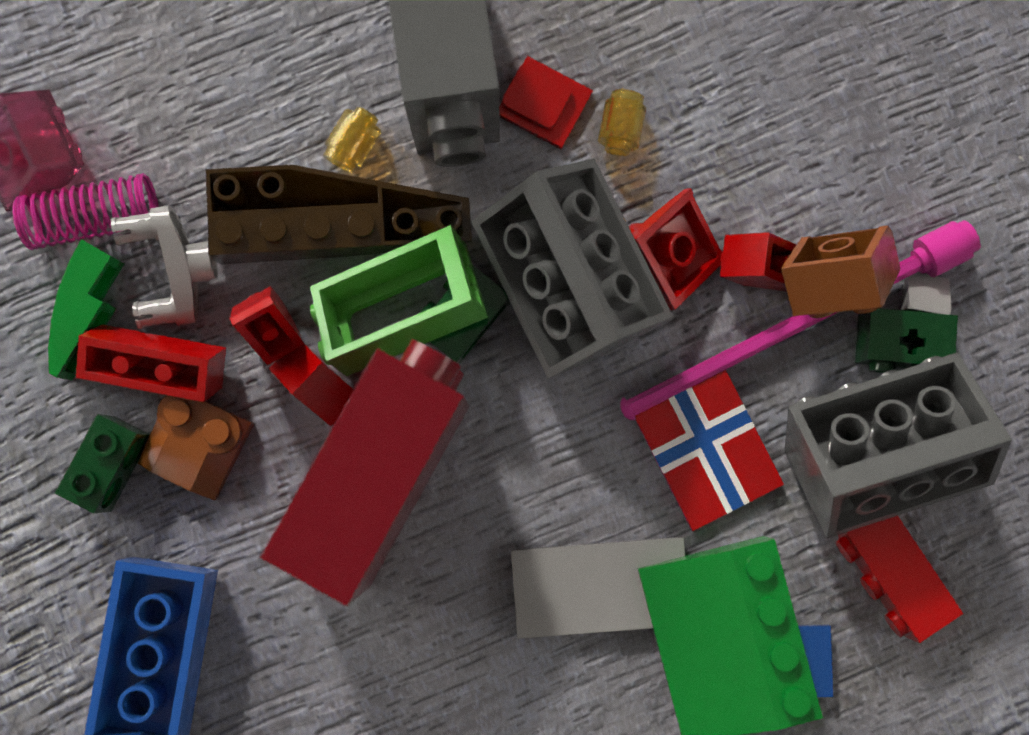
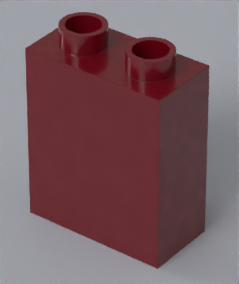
M411 339L400 360L377 348L260 558L345 606L351 604L364 593L374 581L470 407L464 395L456 392L465 375L459 371L461 366L436 350Z

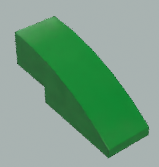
M82 239L66 267L57 291L51 316L48 343L49 374L56 378L73 381L76 376L79 335L99 325H107L117 309L103 299L124 266L123 262Z

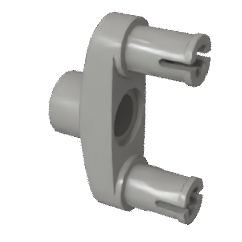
M169 205L151 208L150 213L112 218V232L119 231L118 235L113 236L117 246L156 239L158 243L160 242L172 292L171 297L133 302L134 317L139 316V319L135 320L137 328L143 329L148 326L176 322L178 326L196 323L199 310L198 282L217 279L218 277L217 262L209 256L208 241L189 244L179 217Z

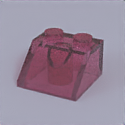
M50 90L0 94V200L7 212L13 211V202L19 195L26 194L31 198L33 193L41 195L43 191H46L50 194L53 189L58 190L67 186L85 165L82 160L81 150L74 143L65 124L64 114L61 108L56 105Z

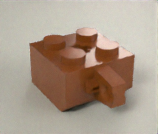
M887 225L846 233L801 237L781 270L793 316L809 315L811 318H823L834 312L853 310L856 314H865L883 307L900 272V264L893 231Z

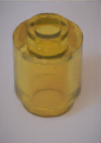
M616 89L611 92L610 98L605 101L598 135V142L605 146V152L616 156H628L630 151L639 149L646 114V106L643 104L644 96L642 94L627 89Z
M356 107L354 111L345 109L324 143L327 148L323 153V157L336 167L352 174L356 166H362L380 136L381 130L376 126L379 120L361 107Z

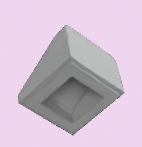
M917 272L904 279L899 310L951 315L950 280L948 278L938 276L933 278L928 274Z

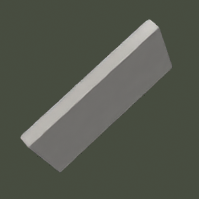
M684 537L511 550L517 639L653 628L637 568L685 556Z

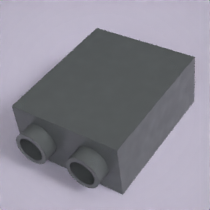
M388 0L403 103L417 154L433 152L435 164L443 167L463 166L481 161L486 157L485 144L500 142L499 85L485 0Z

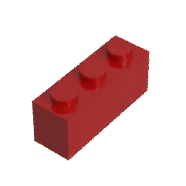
M102 324L79 335L76 378L205 402L222 389L226 347Z
M899 516L837 535L839 539L835 541V544L840 553L849 563L855 561L864 575L860 578L862 586L874 600H881L888 611L884 615L885 620L900 638L904 636L921 643L964 614Z

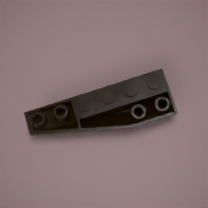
M297 165L205 169L209 256L220 265L388 253L450 225L465 243L472 242L470 201L467 197Z

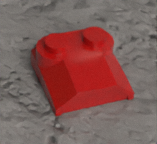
M691 188L681 191L643 223H633L628 226L670 310H676L720 266L722 252L693 197L694 193Z

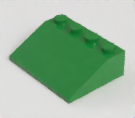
M760 536L637 568L681 735H745L781 730L823 719L775 539Z

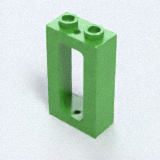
M451 225L310 286L313 304L310 305V312L314 322L319 327L321 341L318 342L319 353L327 365H332L345 376L366 369L377 348L394 357L405 352L411 339L426 344L488 318L467 245ZM446 274L453 297L452 300L360 339H354L350 320L355 312Z

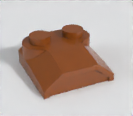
M166 395L159 403L157 409L158 419L145 444L138 464L151 473L190 492L215 501L255 423L208 400L200 402Z

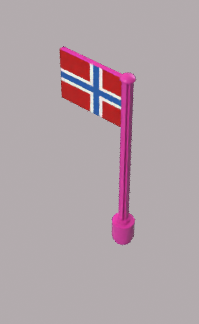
M965 220L959 223L951 221L914 240L913 251H911L910 257L899 262L900 272L894 284L917 272L927 273L934 278L972 259L974 253L979 251L981 247L979 236L974 227ZM838 312L823 318H811L809 315L791 316L628 400L625 397L621 399L620 408L623 415L629 420L636 421L691 531L784 485L726 369Z

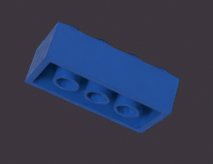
M138 557L116 560L84 735H190L218 570Z

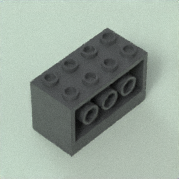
M595 158L536 171L471 221L548 379L598 359L673 318Z
M957 352L945 357H930L919 365L904 370H889L878 378L860 384L848 383L834 392L819 397L807 396L798 400L794 405L788 406L784 451L826 538H830L994 485L1012 438Z

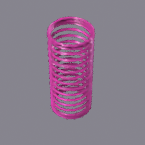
M142 173L137 174L135 178L130 175L127 181L120 177L118 183L114 179H110L108 184L102 180L98 186L92 182L89 188L82 184L79 189L74 185L70 190L63 187L60 193L53 189L50 194L46 191H43L41 195L33 193L31 198L26 194L19 195L13 202L14 225L21 242L30 250L45 248L47 245L53 247L57 243L63 245L67 241L73 243L76 239L79 241L81 239L85 240V238L91 240L95 236L101 238L104 234L111 236L114 233L112 229L110 232L106 231L107 223L111 228V220L106 210L102 186L104 185L110 200L112 218H120L113 198L112 183L119 197L122 217L130 216L124 202L122 182L128 194L131 216L148 213L142 182L147 192L149 208L159 207L153 184L150 178ZM131 181H133V183H134V194H135L136 204H135L134 197H133ZM93 187L99 197L103 214V225L97 214L93 198ZM83 188L85 189L89 197V202L94 219V228L88 218L86 204L83 198ZM74 190L79 197L84 217V229L79 222L76 204L73 199ZM64 192L69 197L70 208L75 221V232L69 223V215L63 198ZM54 194L59 198L61 213L66 226L65 234L60 226ZM45 195L50 201L51 214L56 226V236L51 229L49 213L44 202ZM35 197L40 202L42 218L47 229L46 238L43 234L41 219L34 203ZM25 205L27 206L28 211L31 215L35 237L33 236L27 222L25 214ZM98 226L102 230L100 234L97 233ZM88 228H89L90 231L92 232V235H88V234H87V233H88ZM79 231L83 234L82 237H78ZM69 232H70L71 235L73 236L72 239H69V238H68V237H69ZM60 235L64 238L62 241L59 240ZM51 237H52L53 240H54V242H52V243L49 242Z

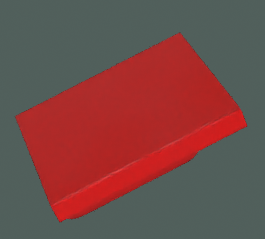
M527 56L503 96L499 106V117L562 150L593 90Z

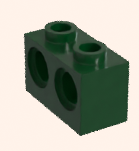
M97 414L54 494L93 514L112 512L138 463L150 434L115 416Z

